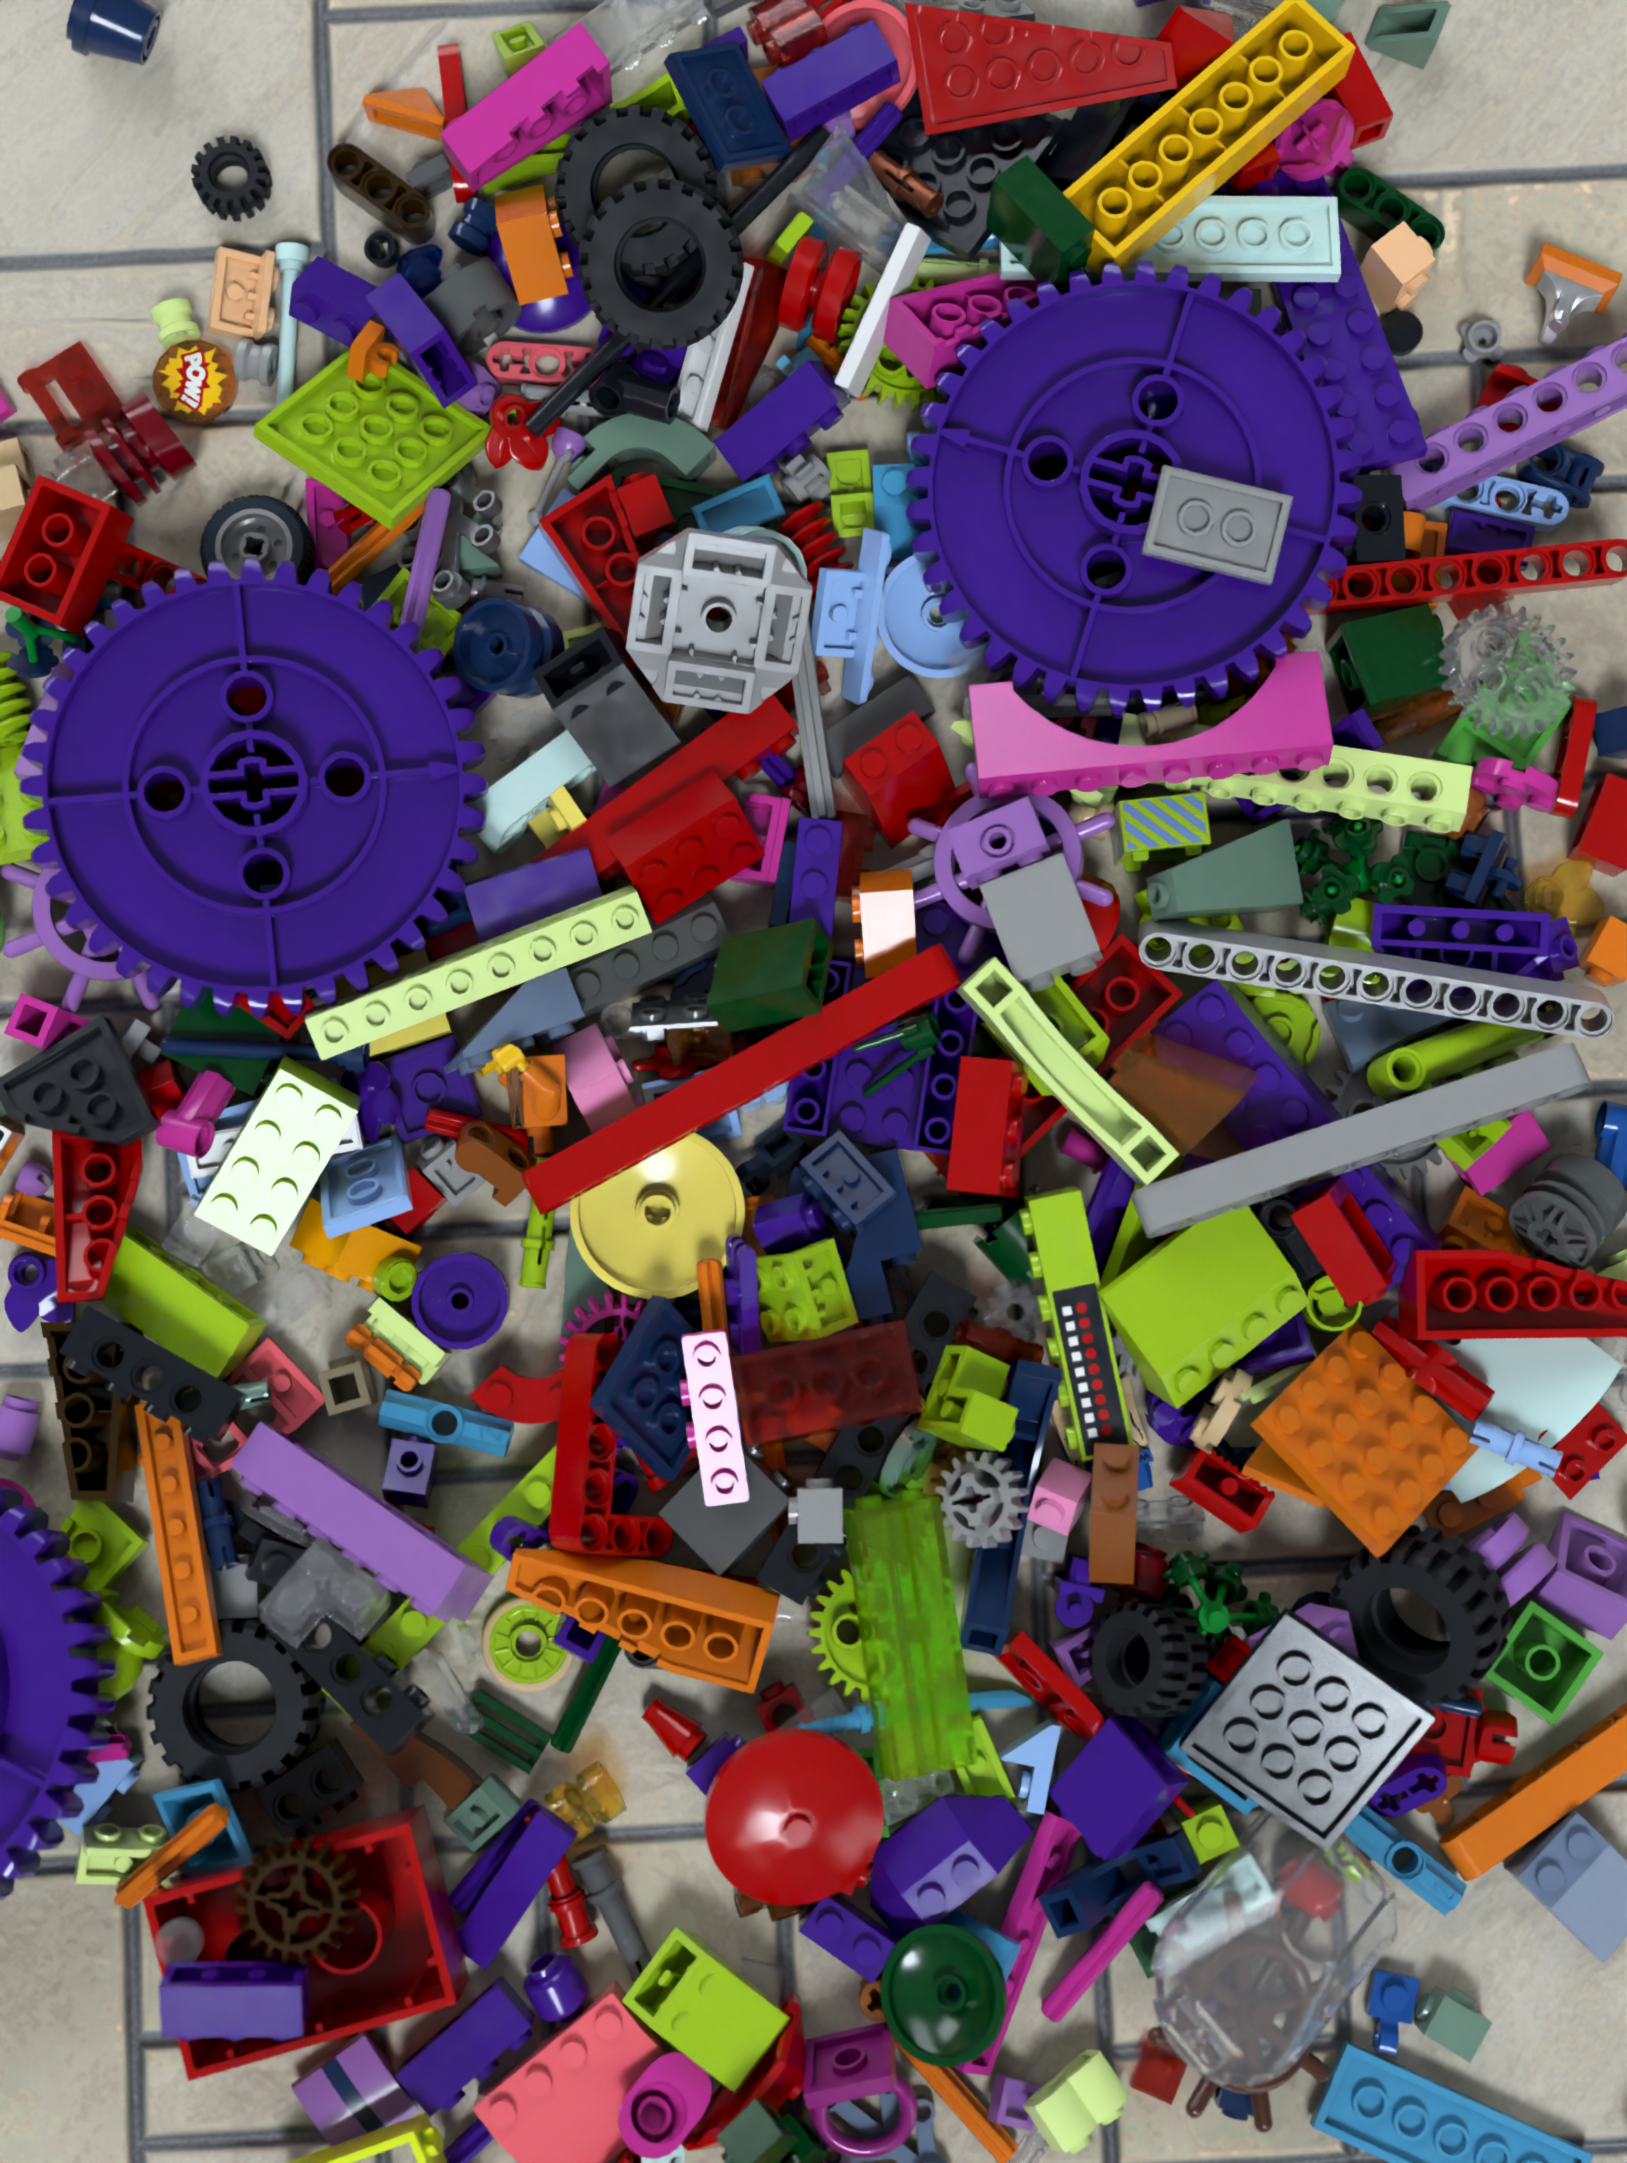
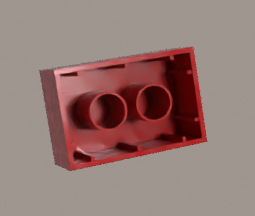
M424 1805L314 1836L315 1850L319 1851L325 1841H329L332 1843V1848L327 1854L334 1860L339 1853L344 1852L347 1858L339 1867L342 1871L352 1867L356 1869L357 1874L347 1882V1885H359L362 1892L359 1896L348 1899L361 1905V1910L357 1916H347L353 1921L355 1927L350 1934L340 1932L344 1939L343 1944L338 1949L328 1945L329 1953L323 1959H319L311 1949V1959L308 1962L310 2013L303 2037H292L287 2040H275L271 2037H246L241 2040H228L224 2037H199L190 2041L178 2039L188 2081L457 2004L470 1977ZM305 1839L298 1840L300 1848H302ZM254 1862L248 1864L249 1866H255ZM297 1864L276 1868L269 1873L265 1885L274 1887L277 1883H290L292 1876L296 1872ZM247 1865L188 1876L186 1873L169 1877L142 1899L162 1977L168 1962L281 1961L282 1950L279 1949L276 1950L271 1958H265L264 1951L268 1944L263 1940L255 1947L250 1946L249 1941L256 1934L253 1928L248 1931H240L239 1925L249 1915L235 1913L234 1907L236 1904L247 1900L237 1895L235 1888L239 1883L248 1882L241 1875L242 1870ZM314 1870L313 1880L315 1885L323 1891L330 1892V1897H333L332 1890L326 1879ZM295 1890L290 1897L296 1899L295 1907L302 1908L306 1902L301 1900V1892ZM264 1902L269 1917L277 1926L282 1928L283 1919L281 1914L276 1909L266 1907V1902ZM322 1912L320 1916L305 1917L299 1934H309L322 1929L330 1922L332 1914ZM294 1952L291 1961H299L297 1952Z

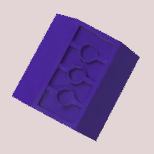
M831 960L823 1006L874 978H865V968L854 967L850 962ZM959 987L922 1007L923 1011L929 1009L934 1013L942 1032V1042L934 1045L936 1054L920 1060L868 1098L863 1097L862 1091L915 1053L914 1049L905 1050L900 1040L860 1052H854L851 1046L791 1079L782 1130L829 1138L840 1129L850 1142L950 1155L961 1056H972L978 1014L955 991ZM901 1024L887 1026L862 1041L897 1030V1026Z

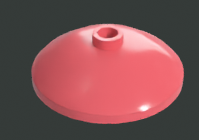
M855 0L833 10L814 30L804 55L806 57L815 47L826 46L842 37L853 26L863 25L872 19L875 21L897 59L901 82L850 110L856 130H863L887 101L893 103L902 111L918 86L907 17L892 5L879 0Z

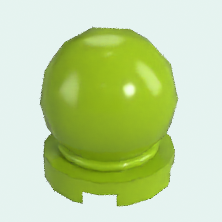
M101 1589L99 1592L103 1603L100 1609L91 1615L90 1622L91 1624L110 1625L112 1638L106 1644L96 1648L98 1659L115 1661L116 1674L109 1679L99 1681V1692L110 1694L118 1700L135 1688L143 1673L144 1658L152 1660L159 1658L170 1642L162 1639L166 1634L165 1629L141 1606L137 1604L131 1611L124 1605L116 1602L120 1593L109 1589Z

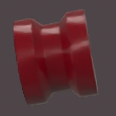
M800 765L795 771L794 781L790 785H784L779 794L782 798L791 799L792 807L811 818L804 766Z

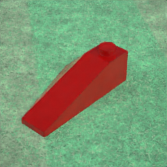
M52 1131L58 1304L104 1300L144 1169L143 1138L122 1148Z

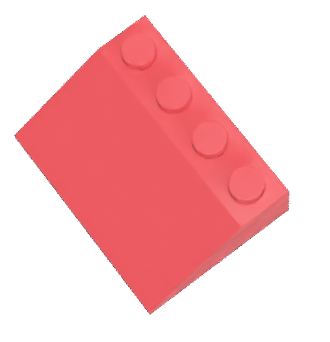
M616 1980L587 2003L576 2018L563 2023L477 2095L472 2110L499 2145L518 2163H609L628 2147L621 2137L618 2126L619 2108L627 2093L645 2070L660 2056L672 2053V2051L658 2033L651 2029L622 2002L626 1992Z

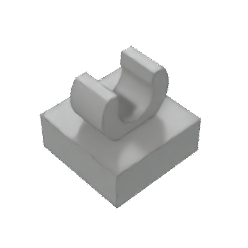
M135 1015L119 1038L129 1059L136 1053L153 1064L161 1049L158 1045L145 1038L151 1026Z

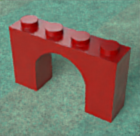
M1348 32L1342 35L1356 49L1346 76L1321 98L1335 99L1351 114L1355 128L1353 140L1349 148L1354 150L1383 139L1394 114L1352 33ZM1272 141L1228 179L1235 194L1254 188L1257 183L1273 180L1281 157Z

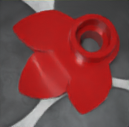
M504 394L492 403L489 410L492 428L485 440V451L495 469L505 466L512 458L526 469L539 471L544 467L548 457V442L545 437L555 434L558 426L562 427L561 420L558 418L539 438L532 435L523 424L543 403L542 401L527 403L525 399L516 394ZM515 409L516 417L512 423H508V413Z
M662 1042L654 1045L655 1054L633 1061L631 1069L637 1072L657 1071L660 1078L679 1080L693 1076L699 1066L717 1063V1057L712 1054H693L689 1052L687 1042Z

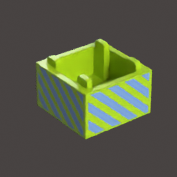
M1205 792L1118 801L1112 813L1115 817V824L1110 828L1115 867L1124 866L1126 873L1139 872L1141 864L1176 861V865L1203 854L1211 844Z

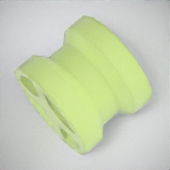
M185 298L163 301L154 306L150 311L153 323L159 326L158 339L163 348H182L196 342L201 336L198 324L193 322L191 318L193 313L191 303Z

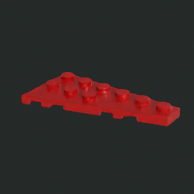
M904 3L926 136L1178 88L1172 42Z

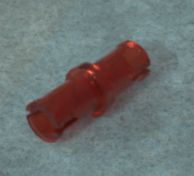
M967 1318L961 1321L962 1325L957 1326L955 1343L959 1346H969L1001 1362L1007 1361L1016 1365L1018 1359L1029 1362H1042L1044 1354L1042 1345L1012 1336L1011 1331L1002 1327L992 1329Z

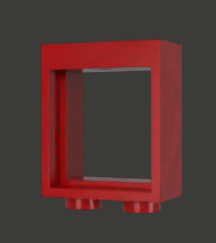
M1340 1176L1305 1196L1290 1216L1348 1308L1361 1301L1363 1306H1367L1383 1297L1387 1293L1385 1288L1392 1283L1391 1277L1398 1265L1343 1178Z

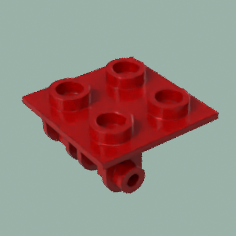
M1599 1402L1565 1437L1551 1448L1563 1452L1560 1464L1551 1480L1569 1500L1627 1444V1434ZM1548 1430L1542 1432V1433L1539 1435L1538 1441L1542 1438V1436H1543Z

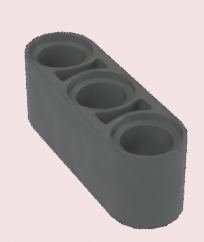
M912 676L898 681L825 730L830 772L834 779L842 777L843 760L914 710L923 723L936 712Z

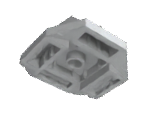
M687 528L638 559L626 650L650 681L662 702L749 715L766 698L798 675L813 591L812 585L777 541ZM723 607L730 612V616L725 621L714 622L707 617V613L712 608Z

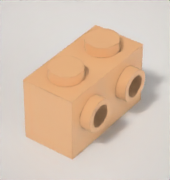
M1403 221L1371 245L1359 269L1371 300L1382 314L1387 316L1396 308L1400 311L1406 310L1421 296L1419 290L1431 279L1428 273L1436 259L1433 257V251L1429 243L1423 237L1416 236L1406 222Z

